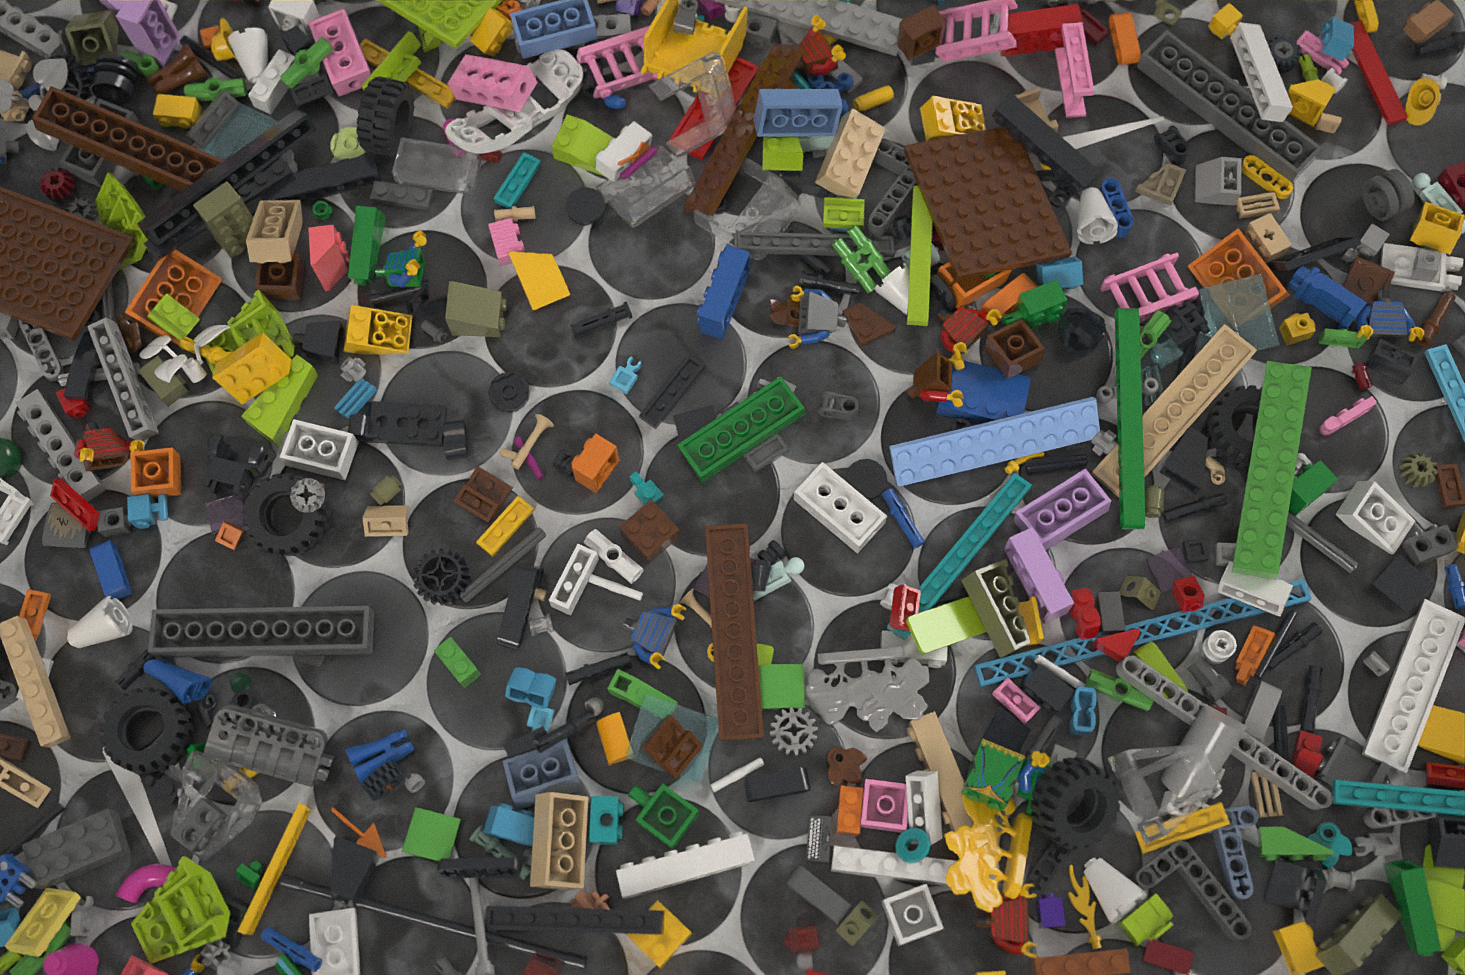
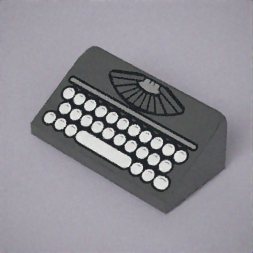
M809 816L806 861L829 862L832 816Z

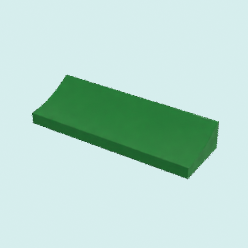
M780 376L677 444L701 483H704L743 457L745 453L805 415V408Z

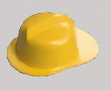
M221 18V31L212 38V52L216 60H228L231 58L237 60L228 41V37L233 31L229 23L224 18Z
M1420 78L1410 88L1405 112L1408 116L1406 120L1412 125L1417 126L1427 123L1433 117L1436 107L1440 103L1441 93L1438 84L1433 79Z

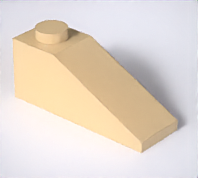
M0 757V787L38 808L51 788Z

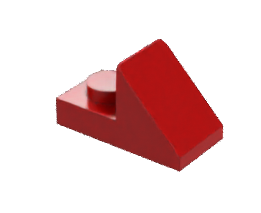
M1300 730L1291 764L1313 779L1323 758V755L1319 754L1323 737Z

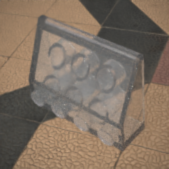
M660 144L656 146L658 153L626 180H623L621 177L615 182L607 179L596 187L623 221L632 228L641 225L649 217L657 214L661 209L673 203L677 198L696 186V181L690 167Z

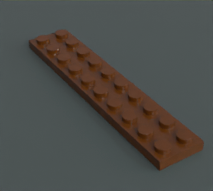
M774 44L769 50V54L760 66L755 79L751 82L749 90L734 113L720 142L715 147L710 160L706 163L700 178L696 181L691 194L687 197L686 203L683 206L684 210L689 213L714 215L757 137L754 115L759 89H783L805 50L801 45Z
M748 523L705 526L719 741L763 739Z

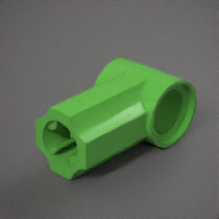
M128 50L120 53V56L135 63L138 67V73L143 74L145 78H149L160 70L151 55H140Z

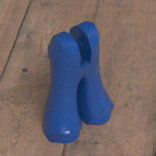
M405 730L396 731L367 744L345 749L361 784L375 769L380 768L382 764L392 760L397 762L414 751L411 742L397 748L394 747L408 738ZM385 752V753L381 754L380 756H378V757H376V758H374V759H371V760H369V761L366 762V763H363V764L359 765L360 763H362L363 761L367 760L368 758H370V757H372V756H374V755H376V754Z

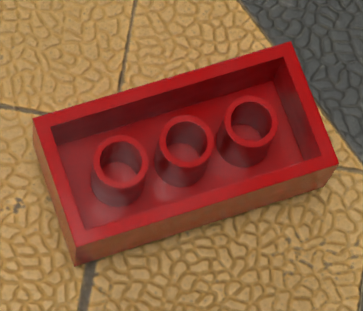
M1078 4L1008 14V31L1016 39V47L1000 50L1001 57H1012L1017 54H1032L1037 51H1052L1055 48H1065L1061 29L1062 25L1081 22L1083 24Z

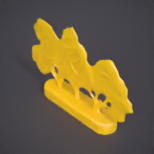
M962 794L964 808L968 815L971 816L974 824L971 827L964 824L957 828V832L951 831L944 834L949 849L958 854L960 858L954 864L949 865L945 880L956 895L971 891L976 906L991 913L993 907H998L1002 904V896L997 888L999 881L1004 880L1002 891L1006 897L1015 899L1021 891L1032 827V816L1019 813L1014 820L1012 828L1007 816L1016 809L1013 798L1010 797L1009 803L1004 810V816L1000 810H992L987 804L980 801H971ZM996 814H998L1004 820L1002 821V824H1004L1005 827H1003L997 822V820L995 819ZM1000 827L1002 831L997 832L996 829ZM1004 832L1011 834L1009 851L1001 849L998 845V838ZM1003 855L1008 857L1005 874L997 868V863ZM992 874L996 877L995 879H991L989 875Z

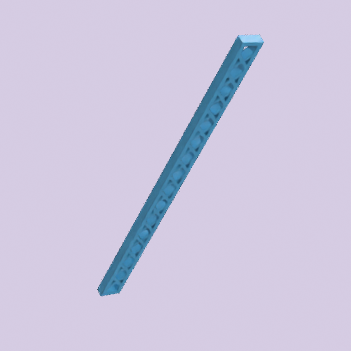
M1304 579L1288 583L1293 585L1292 588L1299 586L1303 597L1297 598L1290 594L1289 601H1287L1285 607L1308 602L1312 599ZM1229 598L1203 605V608L1194 612L1182 613L1180 611L1126 625L1125 632L1139 628L1140 636L1133 645V647H1137L1149 641L1164 640L1259 615L1267 611L1257 609L1234 598ZM1235 603L1242 607L1240 614H1235L1229 610L1231 604ZM1211 609H1216L1222 613L1219 619L1216 620L1208 615ZM1191 614L1202 618L1198 625L1187 621ZM1173 619L1181 623L1178 630H1173L1167 626L1170 620ZM1149 625L1160 628L1159 634L1154 636L1148 633ZM1100 632L1095 638L1085 640L1077 638L977 664L974 666L980 688L1004 682L1007 677L1012 680L1026 676L1031 669L1022 664L1024 659L1030 657L1035 660L1037 655L1041 654L1044 657L1046 652H1051L1058 656L1053 664L1059 667L1106 655L1099 650L1091 652L1084 647L1088 641L1094 642L1097 638L1113 634H1103ZM1071 646L1078 650L1076 657H1070L1064 654L1065 649ZM1005 663L1016 666L1012 674H1008L1001 669ZM989 668L996 673L993 679L984 681L981 670Z

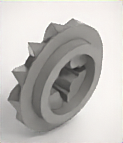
M305 478L298 480L291 487L290 498L292 505L301 512H314L322 506L325 500L324 488L317 480ZM306 489H308V492L316 494L309 497L307 502L305 498L298 496L304 494Z

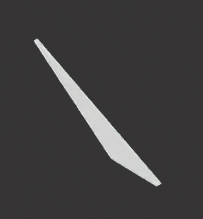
M1164 117L1062 138L1072 147L1078 149L1163 121ZM1035 154L1029 155L1032 163L1039 162Z
M103 750V754L160 864L172 866L142 782H140L141 778L137 774L114 764L110 760L111 757L107 756Z

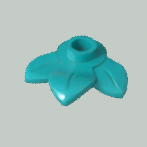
M1324 822L1320 824L1316 833L1307 837L1334 852V855L1327 857V861H1321L1327 868L1333 867L1337 863L1340 854L1345 856H1351L1352 854L1351 842L1347 837L1340 834L1339 828L1334 823ZM1325 830H1330L1333 835L1331 838L1325 837Z

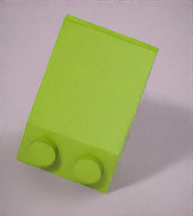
M566 115L551 147L553 157L556 160L604 176L596 170L595 159L601 150L604 151L608 147L613 137L585 120Z

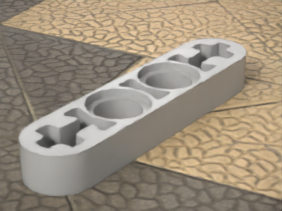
M19 320V325L42 374L52 382L58 381V376L64 374V369L46 331L34 325L35 329H31L28 326L29 323ZM36 335H42L40 342L33 343V338ZM44 351H50V356L47 359H41L40 357ZM50 364L55 368V374L53 375L51 374L52 371L48 366Z

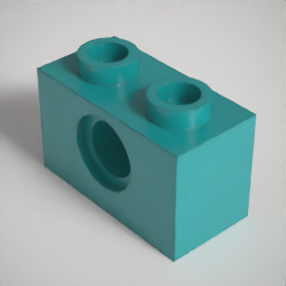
M591 796L589 838L591 844L618 845V839H622L623 825H619V816H623L624 803H620L619 797ZM605 815L613 817V822L609 826L601 824V819Z

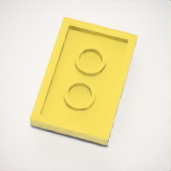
M46 888L4 947L10 952L40 957L47 949L54 935L61 929L68 915L75 909L81 897L76 892Z

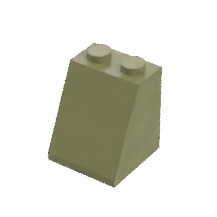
M113 10L74 15L65 27L73 55L76 56L77 62L83 60L82 66L95 64L96 58L101 54L117 55L118 26Z
M449 281L445 319L452 336L501 337V330L505 329V318H502L503 311L507 309V300L503 298L502 292Z

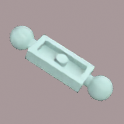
M1419 173L1414 177V186L1423 189L1419 196L1424 202L1460 214L1463 213L1438 182L1433 185L1430 184L1429 175ZM1465 219L1461 234L1465 233Z
M794 557L788 561L787 566L782 561L770 566L772 569L765 592L753 591V600L755 601L791 582L789 574H800L804 570V562L800 558Z

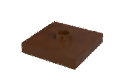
M1356 256L1342 287L1369 304L1373 301H1378V291L1388 289L1395 271Z

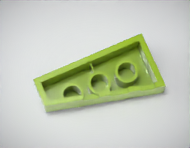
M798 136L763 137L762 170L802 171L803 150Z
M296 355L291 361L289 374L265 389L242 415V418L250 427L278 448L282 443L285 432H288L291 427L292 419L295 414H298L303 399L307 397L318 377L313 366Z

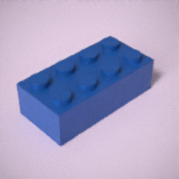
M729 245L726 246L725 251H721L719 254V266L717 269L714 268L711 275L712 284L706 287L704 298L706 299L704 304H700L697 310V316H699L697 324H700V332L723 339L750 272V252Z

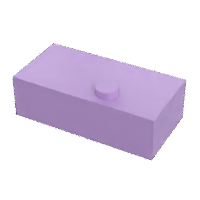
M125 0L116 18L140 55H151L157 65L163 68L181 38L160 0Z
M1084 469L1016 511L1014 523L1021 532L1033 527L1044 549L1047 550L1108 512L1111 500L1089 472Z
M1031 527L1010 537L1004 552L1029 598L1036 596L1039 617L1043 624L1067 614L1074 602L1063 583L1062 573L1055 569L1034 528Z

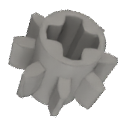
M351 357L347 358L340 366V369L344 371L341 376L346 381H359L366 373V370L363 368L366 363L359 357L354 359Z
M1102 430L1099 431L1091 441L1094 444L1092 450L1099 456L1103 453L1108 455L1118 444L1114 441L1117 435L1110 430L1105 433Z
M219 939L215 943H207L203 951L200 952L205 957L202 963L213 970H216L217 966L225 967L228 959L232 956L227 951L230 945L223 943Z

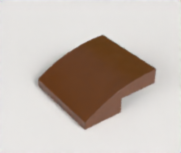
M476 466L467 484H463L453 502L490 523L514 487L481 467Z
M668 714L641 746L647 755L674 779L680 776L703 747L690 730H685L673 715Z

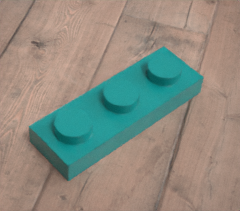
M523 152L493 198L494 202L507 209H512V206H515L541 166V160Z

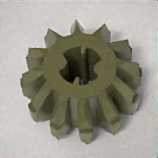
M1413 452L1402 459L1403 464L1399 466V470L1402 471L1400 477L1407 479L1405 484L1412 482L1413 488H1417L1419 485L1422 488L1426 487L1428 483H1432L1435 480L1434 476L1437 475L1438 470L1434 467L1437 463L1430 461L1431 456L1425 457L1424 452H1420L1418 455Z

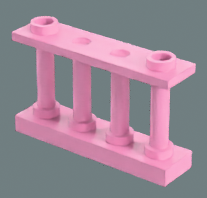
M988 0L939 11L946 22V39L944 45L936 47V54L943 62L1015 48L1016 39L1008 31V11L1018 9V5L1014 0ZM1000 13V32L989 35L990 15ZM982 17L981 36L971 39L972 19ZM964 20L963 40L953 43L954 22Z
M1082 22L1063 24L1061 29L1065 48H1055L1065 115L1066 118L1086 116L1083 96H1091L1094 93Z
M650 26L579 48L576 57L579 64L584 62L589 64L598 84L594 92V98H605L613 92L652 79L658 80V74L649 71L645 75L641 74V70L631 51L632 47L639 45L644 52V36ZM615 52H624L633 75L623 78L613 55ZM604 57L607 59L616 79L615 81L605 83L595 61L597 58Z
M1178 253L1172 255L1165 254L1156 261L1117 276L1114 274L1104 279L1100 288L1101 292L1111 289L1120 308H1130L1119 288L1120 285L1129 282L1141 305L1139 308L1140 323L1149 320L1156 310L1164 313L1175 305L1177 308L1183 307L1184 301L1190 300L1193 303L1199 295L1196 287L1191 289L1185 288L1173 265L1179 257ZM1166 269L1178 291L1177 294L1173 296L1167 295L1155 272ZM1148 276L1159 297L1157 302H1148L1137 281L1138 278Z

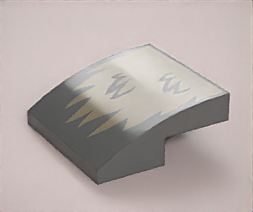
M51 503L43 531V546L85 548L91 531L89 532L58 503Z

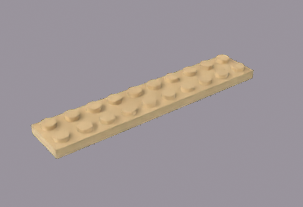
M1226 324L1219 329L1142 416L1144 478L1257 351ZM1117 444L1094 469L1091 475L1119 497Z

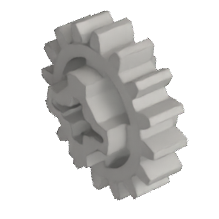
M790 707V713L783 709L782 717L775 715L777 723H771V727L775 730L770 732V736L776 737L772 743L773 745L779 743V752L786 749V755H789L790 751H794V755L798 756L799 750L805 754L806 746L809 748L813 747L811 740H817V736L813 733L818 731V727H812L816 720L808 719L809 712L803 715L802 708L794 712L793 707ZM797 718L804 721L806 725H802L801 723H799L797 721ZM789 719L788 724L785 727L780 728L781 724L785 720ZM792 727L799 731L797 736H793L790 732ZM808 735L806 741L799 745V740ZM786 738L791 742V745L786 744L782 739Z

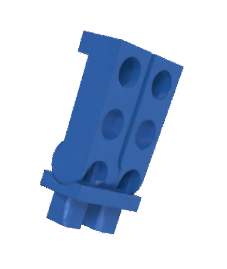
M1302 265L1287 285L1296 291L1293 297L1297 300L1301 298L1305 304L1313 305L1338 323L1339 326L1336 330L1347 329L1367 302L1326 275L1319 273L1320 269L1317 267L1310 271Z

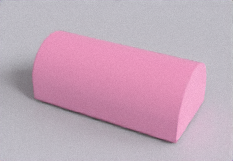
M1008 677L992 693L1024 725L1040 709Z

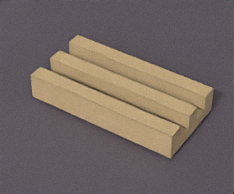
M1275 192L1240 197L1235 204L1237 205V212H1239V219L1278 213L1280 210ZM1272 199V201H1268V202H1257V203L1250 204V205H1244V206L1242 205V204H1244V203H1250V202H1256V201H1262V200Z
M1257 772L1250 773L1258 818L1282 816L1283 812L1278 787L1269 781L1275 812H1273L1267 779ZM1258 777H1261L1267 807L1266 813H1264Z

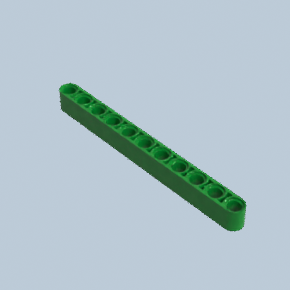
M1116 308L1115 353L1121 529L1144 530L1145 485L1139 309Z

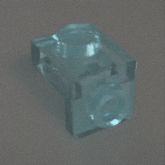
M1170 338L1162 344H1155L1150 354L1152 360L1162 369L1181 358L1183 352Z

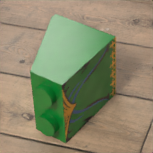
M982 739L973 755L961 794L971 801H980L987 804L992 810L1004 811L1009 803L1025 756Z

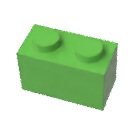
M452 637L433 650L463 688H466L481 675Z

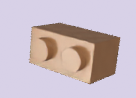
M1435 0L1431 4L1428 2L1421 8L1418 14L1413 13L1408 17L1403 31L1417 44L1424 43L1446 27L1454 14L1439 0Z

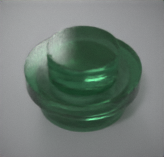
M236 673L229 682L231 690L234 693L241 690L247 691L251 685V677L246 673Z

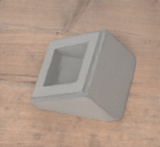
M1372 651L1363 660L1377 676L1383 675L1390 668L1375 651Z

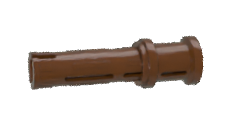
M1450 291L1443 292L1429 319L1422 322L1423 338L1419 340L1416 336L1414 340L1418 345L1423 347H1430L1432 345L1434 335L1439 333L1441 329V321L1456 298L1453 293L1448 298L1451 293Z

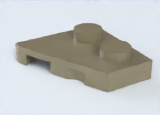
M1166 163L1158 172L1153 173L1148 180L1139 184L1135 192L1171 206L1186 169Z

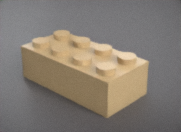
M852 108L840 120L836 135L833 137L815 183L840 198L853 199L858 196L886 128Z
M300 200L259 201L246 239L250 262L286 263L292 261L303 225Z
M555 792L536 794L530 887L563 890L584 889L588 812L587 796Z

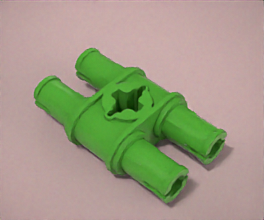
M855 225L847 231L857 245L855 251L850 250L842 237L838 238L831 245L842 258L841 263L853 275L852 278L857 279L866 292L869 293L877 285L867 273L868 268L873 267L882 280L891 271L882 260L883 255L872 244V240L867 239L859 227ZM866 255L863 259L864 262L858 263L861 259V256Z

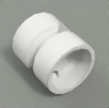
M1215 631L1201 644V656L1210 664H1221L1235 652L1236 640L1227 631Z

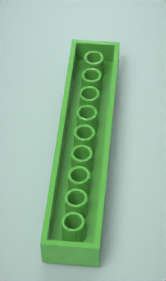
M1267 361L1232 573L1277 580L1312 367Z

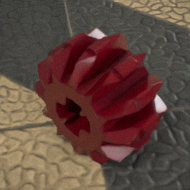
M60 167L56 171L51 168L49 174L44 172L45 178L40 179L42 192L47 198L53 199V201L58 202L60 199L65 201L67 196L72 197V191H76L74 186L76 184L75 179L69 171H64Z

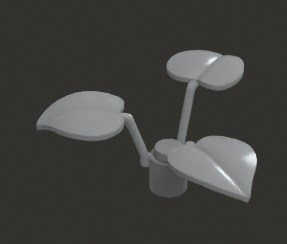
M45 59L35 65L33 76L37 83L42 84L40 86L41 95H33L29 99L12 96L14 92L13 85L6 80L0 79V113L6 112L12 107V100L27 102L30 108L36 111L46 95L44 88L47 91L50 86L60 90L64 88L68 76L66 60ZM30 120L27 124V133L30 139L44 149L56 151L59 139L36 130L33 120Z

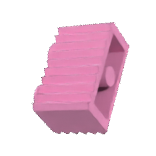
M512 218L488 224L500 266L512 263L508 254L509 251L525 252L522 240L518 241L517 235H520L518 224H513Z

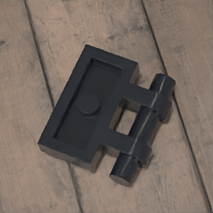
M1190 300L1183 302L1184 309L1180 311L1175 305L1164 312L1171 320L1166 330L1179 349L1198 338L1195 333L1196 330H1201L1204 335L1210 332V328L1207 326L1208 322L1204 317L1200 316L1198 313L1199 309ZM1191 317L1193 322L1189 324L1186 318Z

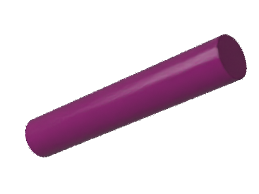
M652 146L621 172L620 177L626 180L658 153L657 148Z
M521 436L513 440L519 450L525 444ZM529 451L525 460L536 478L541 480L545 475Z

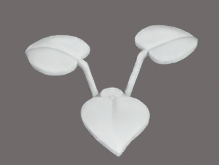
M214 325L203 330L194 339V350L197 360L193 358L187 359L185 355L177 356L166 346L171 341V338L167 335L154 339L139 355L141 358L147 359L156 355L161 349H164L173 359L166 360L154 371L155 375L159 379L170 383L174 373L182 367L190 380L196 383L207 374L201 366L203 361L200 357L199 347L206 345L220 333L230 329L228 325Z

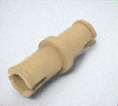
M512 206V209L494 210L495 221L512 218L514 222L524 219H535L534 206L523 208Z

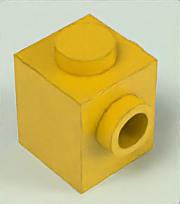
M1228 3L1213 15L1208 27L1212 33L1223 39L1225 36L1233 34L1243 15Z
M1299 313L1293 314L1285 319L1279 327L1286 345L1308 340L1316 331L1315 323L1310 319L1308 313L1301 315Z

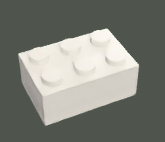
M293 419L280 459L289 467L346 480L359 442L352 433Z

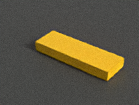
M517 496L476 541L477 545L493 557L534 512V508L520 496Z

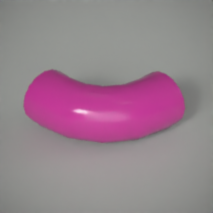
M158 863L142 866L126 877L118 888L116 896L133 903H138L140 896L145 890L154 886L162 887L168 880L167 876L176 868Z

